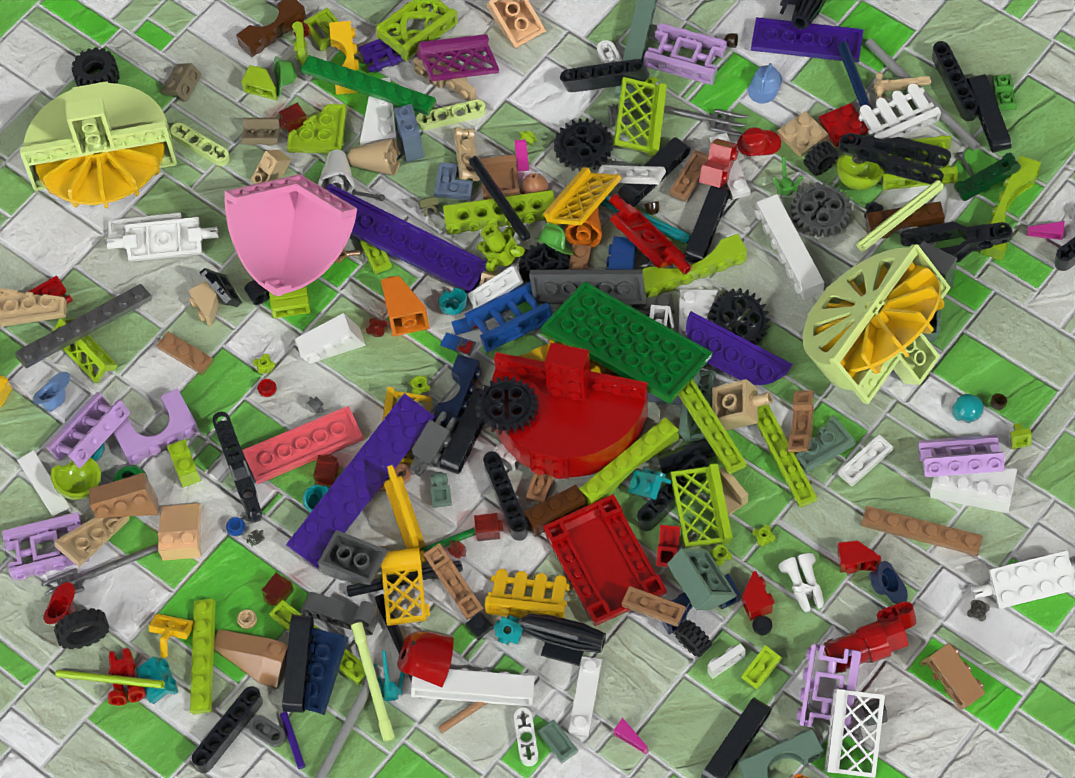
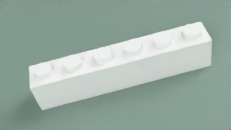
M776 194L758 201L757 210H755L756 218L758 221H762L764 233L770 236L771 246L779 253V261L785 265L788 278L793 280L796 293L800 294L804 300L824 292V281L778 195Z
M465 668L459 670L449 669L443 687L412 676L411 697L532 707L535 676L527 673L517 675L510 674L509 672L492 673L487 670L470 671Z

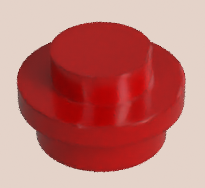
M263 379L258 384L257 389L261 396L271 397L275 394L277 386L273 380Z

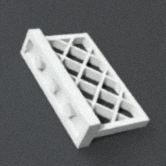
M834 689L824 771L875 778L885 695ZM848 695L856 696L861 702L852 710L847 704ZM871 698H878L879 706L871 712L865 703ZM863 705L869 715L860 721L854 711ZM852 714L858 724L849 730L844 722L845 718ZM872 717L876 722V728L869 733L863 723ZM861 726L867 735L858 742L851 732ZM850 735L856 744L846 751L842 746V740ZM870 738L874 743V748L869 753H866L860 744ZM858 746L865 756L855 762L849 753ZM847 755L853 765L847 770L839 769L840 760ZM867 758L872 764L871 773L863 772L858 764Z

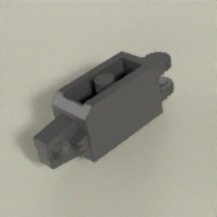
M444 411L441 412L436 422L429 420L412 448L414 460L410 467V472L419 477L428 467H432L433 464L439 462L442 456L440 452L443 447L447 448L452 440L450 432L457 419L455 417L450 419L446 428L440 426L446 418L447 413Z

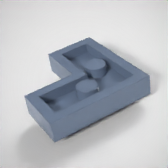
M440 163L434 196L437 198L471 200L474 186L473 181L456 180L458 164Z

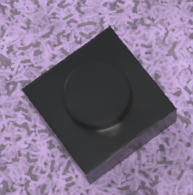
M481 611L465 623L466 628L478 640L494 628L493 624Z

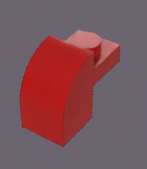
M660 525L656 566L669 567L667 565L668 562L679 551L680 526Z

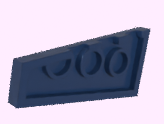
M312 628L313 643L310 644V653H312L311 664H308V673L310 675L309 682L306 684L304 709L325 715L349 637Z

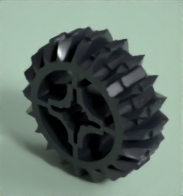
M537 242L535 247L530 245V250L525 249L523 256L520 257L519 272L522 275V279L524 281L527 280L528 283L530 282V270H568L569 259L565 253L559 252L545 243L540 245Z

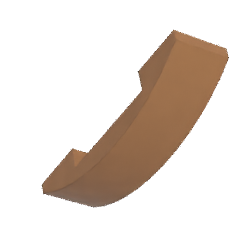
M813 390L794 391L791 435H789L787 450L788 452L808 451L812 437Z
M440 543L423 554L467 620L484 609Z

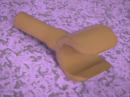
M343 249L339 255L340 257L335 262L341 263L345 257L361 255L360 250L346 252Z

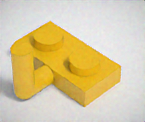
M155 614L149 624V632L162 634L160 637V656L162 658L168 657V640L170 636L187 639L193 629V621L161 614Z

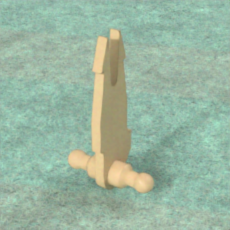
M878 72L873 90L877 95V99L883 98L886 91L908 89L910 84L925 86L932 82L930 77L882 80L883 74Z

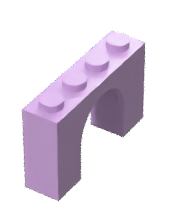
M178 388L160 396L170 417L169 424L163 432L155 436L140 435L134 430L128 417L113 432L129 465L138 464L151 455L159 454L168 445L192 438L199 433L197 424Z

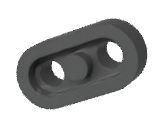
M262 715L254 716L249 721V729L252 735L274 748L284 744L286 734L282 727ZM258 726H263L261 730H257ZM279 736V739L273 740V737Z

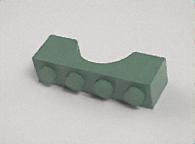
M804 730L796 734L792 739L779 741L772 748L766 747L761 749L758 754L752 757L750 755L745 756L738 762V771L742 778H768L770 767L778 760L794 759L806 766L823 758L824 750L814 731Z

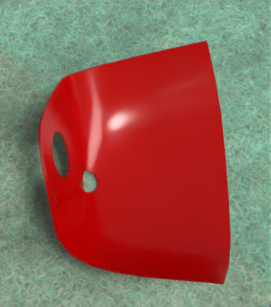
M432 631L410 633L405 638L397 661L398 669L401 672L443 687L451 666L454 646L453 636ZM412 641H416V644L411 646ZM406 649L405 656H404V658L401 660L402 654H403L404 650Z

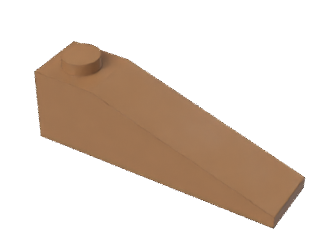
M218 630L214 639V651L238 666L241 671L246 672L259 684L278 689L286 670L288 644L269 638Z

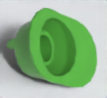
M275 56L274 74L277 82V95L280 97L282 86L292 84L296 80L297 73L292 62L280 60L278 56Z
M547 223L542 229L539 238H534L559 252L568 255L574 254L571 249L565 246L566 235L564 230L558 225Z

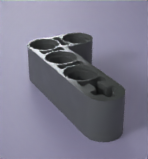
M315 592L308 593L301 612L306 616H313L314 619L352 630L351 625L362 622L366 635H373L380 618L377 606L370 602L362 601L360 606H356Z

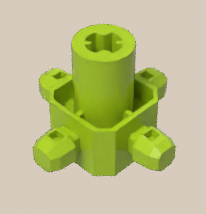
M488 224L481 230V236L484 241L478 243L477 249L479 252L484 253L487 258L486 269L489 272H494L498 266L506 267L512 264L515 257L523 256L525 250L514 240L515 230L513 227L508 226L501 232L496 224Z

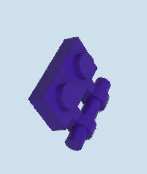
M381 39L358 47L365 64L373 62V65L367 67L369 73L380 72L382 68L390 65L393 67L398 62L403 61L401 55L394 56V53L397 52ZM386 56L388 57V59L381 62L378 60Z

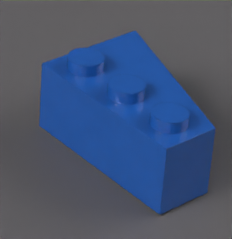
M614 236L613 244H609V255L611 256H607L606 267L609 268H605V270H634L636 245L629 241L628 237Z

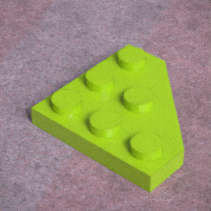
M327 104L323 107V111L316 116H311L297 130L291 131L288 136V153H329L332 150H342L347 113L346 104Z

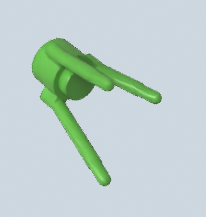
M782 156V180L778 183L775 176L772 179L777 188L778 195L790 196L793 192L798 191V186L803 176L801 175L795 184L790 178H787L785 156Z

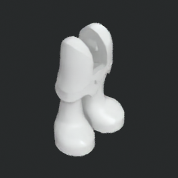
M812 553L799 555L797 561L795 557H791L778 565L781 573L789 574L794 585L791 587L794 591L793 594L805 613L810 612L808 599H814L817 609L824 606L822 591L816 582L812 565H814L816 559ZM798 564L803 570L807 584L802 582Z

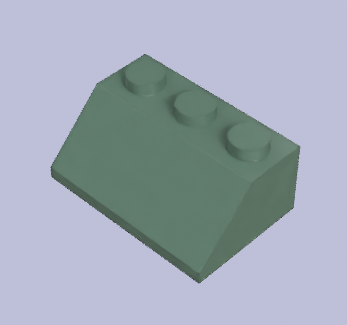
M681 548L667 564L672 575L681 585L682 591L686 593L691 601V605L696 610H711L736 596V593L707 549Z

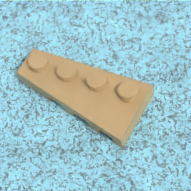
M129 516L94 517L55 540V547L78 567H81L129 521Z

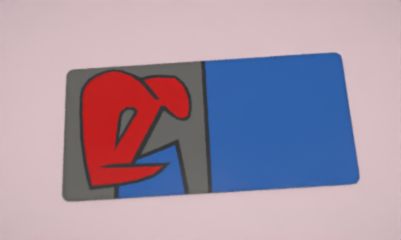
M466 318L451 322L455 335L479 329L477 326L469 329Z
M446 332L440 346L470 356L476 342Z

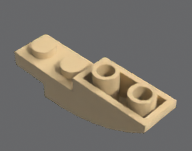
M418 58L413 59L415 73L426 78L431 85H436L440 89L446 85L448 89L456 91L464 100L472 101L477 99L476 88L468 83L467 77L431 82L422 60ZM439 62V63H438V65H440V66H442V67H444V68H446V67L448 66L447 64H445V63H443V62ZM450 67L449 69L452 72L459 71L458 69L453 67ZM436 69L433 70L434 75L442 74V72Z

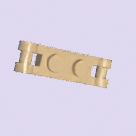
M455 127L454 141L460 179L467 180L469 178L473 181H479V177L469 164V159L477 156L474 129L467 128V130H463L461 127Z

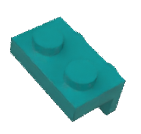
M644 468L643 471L635 470L629 483L628 493L656 500L661 482L670 484L671 480L665 478L666 474L657 471L653 472Z
M154 656L136 669L139 678L162 680L165 682L163 689L143 687L149 703L152 704L158 702L168 693L177 694L179 692L176 680L169 669V663L163 658Z

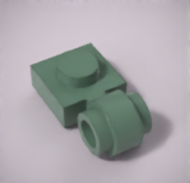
M435 472L434 475H431L432 486H436L430 487L432 507L452 506L450 485H447V473Z

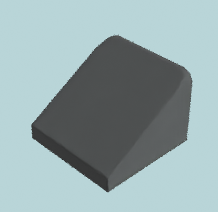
M879 699L870 700L865 703L871 712L878 708ZM885 704L883 708L882 723H886L888 721ZM863 706L865 717H867L869 713ZM872 717L867 720L869 726L876 725Z

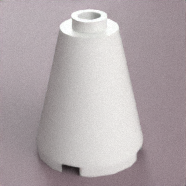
M332 150L327 156L318 185L326 189L330 183L352 194L355 183L347 156L342 150Z

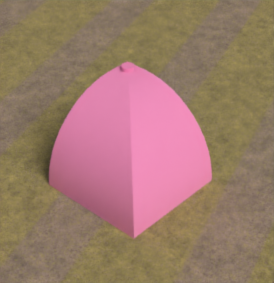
M301 174L225 191L226 219L231 240L238 257L252 278L275 296H281L284 293L303 288L324 274L346 246L356 219V207Z

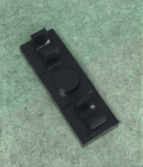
M703 438L675 448L672 451L669 450L667 453L658 454L657 458L661 472L668 474L683 468L696 455H703L709 458L716 454L707 439Z

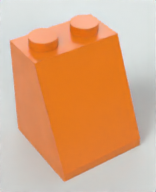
M390 276L382 279L381 283L393 337L430 329L426 307L400 276Z

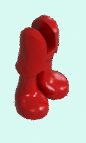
M127 647L123 648V659L119 660L115 651H110L108 656V674L136 678L134 659L130 649ZM113 683V691L109 692L107 696L110 705L122 706L127 704L123 684ZM127 685L128 700L131 703L138 702L145 697V689L142 686Z

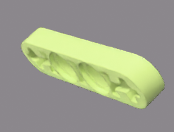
M472 100L433 109L428 116L419 113L416 121L419 129L429 130L483 117L486 113V107L482 100ZM458 110L465 111L461 116L455 114ZM440 114L447 115V118L444 120H440L437 117Z
M183 123L172 125L170 131L174 140L218 166H224L229 163L230 156L226 148ZM192 137L198 138L195 143L188 142ZM207 145L212 147L209 151L202 150Z

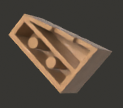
M145 473L89 489L90 507L96 518L159 515L158 498Z
M948 643L938 648L920 661L923 667L928 665L934 672L932 677L935 681L940 679L946 688L944 691L962 710L986 693L983 690V684L971 674L970 666L966 662L963 663L959 657L960 653L957 648Z

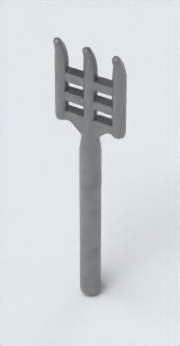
M638 100L637 104L643 102V100ZM646 103L640 106L641 108L650 109ZM664 106V113L708 121L711 125L709 127L710 131L727 133L732 136L743 135V133L731 131L732 126L746 127V124L733 122L734 118L749 117L748 115L715 109L714 114L708 116L698 112ZM718 114H722L721 119L718 118ZM726 116H730L729 121L725 120ZM716 123H720L719 128L715 127ZM724 124L728 125L727 130L723 129Z
M158 544L100 566L85 574L77 573V568H74L48 579L42 586L44 587L57 581L59 586L62 584L61 579L65 578L66 582L77 583L78 588L75 589V594L85 590L84 586H82L85 580L158 552ZM73 574L75 579L70 580L69 576ZM58 586L51 588L45 595L53 593Z

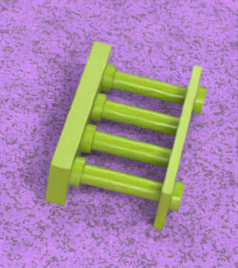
M940 135L911 140L950 149L952 138L951 135ZM920 150L922 154H928L926 151ZM940 155L941 159H946L945 156ZM923 162V165L926 166V164H927V165H930V167H931V164H930V163ZM948 163V165L942 166V168H937L944 174L941 183L957 182V166L950 167ZM919 170L913 171V172L918 173V174L921 173ZM888 173L882 176L883 190L930 185ZM930 174L934 178H939L936 174Z

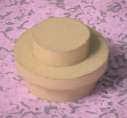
M246 609L239 613L237 622L241 628L250 629L256 625L257 616L252 610Z

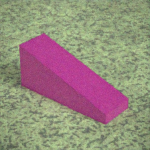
M526 139L514 140L518 172L529 171Z
M1065 221L1029 226L1027 236L1062 240Z
M622 717L613 730L614 736L642 753L647 754L648 747Z

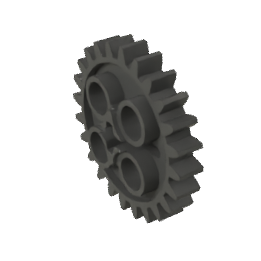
M816 182L815 187L809 184V189L802 187V192L797 191V197H793V203L791 204V216H794L793 222H797V228L803 227V233L809 230L810 236L814 232L817 234V237L821 233L827 237L829 232L834 236V230L841 232V227L846 228V223L850 222V216L852 215V203H849L850 197H845L846 192H840V187L834 189L833 183L829 187L826 186V182L822 186Z

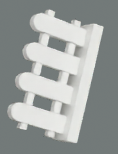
M910 84L907 89V95H903L900 91H894L891 102L888 103L884 98H879L875 104L876 108L873 110L868 105H863L860 108V116L858 118L860 122L864 120L869 128V136L885 140L905 137L938 122L941 111L938 107L934 108L932 102L928 103L923 95L925 92L923 87L919 88L916 84ZM910 99H912V101L917 107V109L914 111L907 102ZM894 106H896V108L901 114V116L898 118L891 109ZM880 113L885 124L881 125L875 115Z

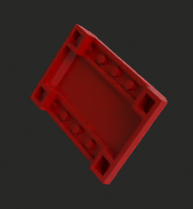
M614 494L543 526L550 546L594 626L631 610L622 607V601L629 586L658 597L667 594L659 575L655 573Z

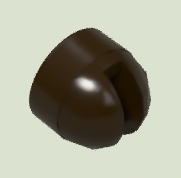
M729 33L725 36L724 41L727 42L728 47H737V33Z
M659 201L644 203L645 210L649 215H655L659 212Z
M1000 393L994 394L991 399V407L997 411L1004 409L1007 404L1006 396Z

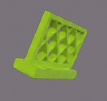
M626 77L622 78L614 145L647 152V156L651 157L659 151L667 84L660 83L655 85ZM626 84L633 85L636 91L630 94L626 89ZM643 89L653 90L652 96L647 98L642 91ZM637 93H639L644 100L639 104H637V102L632 97ZM627 99H629L634 106L630 110H628L624 105V101H626ZM645 103L650 108V112L647 114L640 108ZM635 109L642 116L638 120H635L631 115V112ZM626 115L632 122L627 127L622 122V118ZM643 119L648 124V129L644 131L638 124ZM632 126H635L640 133L635 137L628 130ZM625 132L630 140L627 142L619 140L620 134ZM642 136L646 141V146L639 145L636 139Z
M718 463L710 464L709 467L671 472L670 476L684 548L718 543L730 544L733 537ZM697 474H706L707 480L703 485L694 479ZM684 476L689 481L683 488L677 483L676 477ZM691 482L700 488L696 495L686 490ZM702 490L710 494V500L707 503L698 498ZM683 492L692 498L688 506L680 501V496ZM694 501L704 506L699 514L690 508ZM706 508L714 514L711 522L701 516ZM687 511L696 517L691 525L683 517ZM698 519L708 525L703 533L693 527ZM711 527L717 531L718 538L711 539L705 533ZM690 530L700 536L697 541L688 542L687 534Z

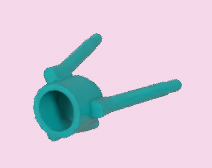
M383 650L384 685L381 675L377 680L383 700L395 701L399 699L398 695H402L405 673H400L398 686H396L395 682H389L386 651Z

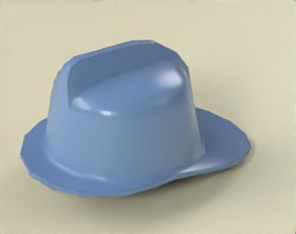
M772 63L759 67L752 78L748 93L749 97L756 103H769L778 93L782 83V76L773 67Z
M60 372L53 376L35 393L32 400L34 404H41L48 412H52L65 401V388L69 384L70 374L68 372Z

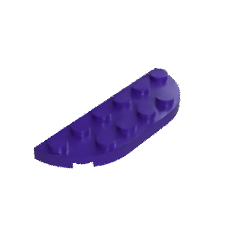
M690 311L686 321V337L713 352L712 358L707 364L739 381L747 379L753 385H766L782 378L792 367L793 364Z

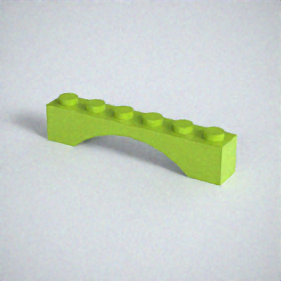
M1019 156L1018 162L1021 168L1012 174L1011 177H1007L1004 185L1006 189L1000 192L998 198L1000 203L998 206H994L992 216L994 217L992 221L988 220L987 224L1006 223L1005 215L1011 203L1024 191L1034 187L1040 173L1041 162ZM1009 242L981 250L980 254L1002 261Z
M739 234L721 239L717 247L704 259L692 264L691 271L685 275L678 268L659 269L658 267L650 266L642 269L646 297L649 298L665 291H672L676 287L688 285L694 280L703 279L710 274L725 271L731 266L743 264L747 261V249Z
M665 417L579 488L586 499V506L610 496L636 468L652 457L664 453L679 441V429Z

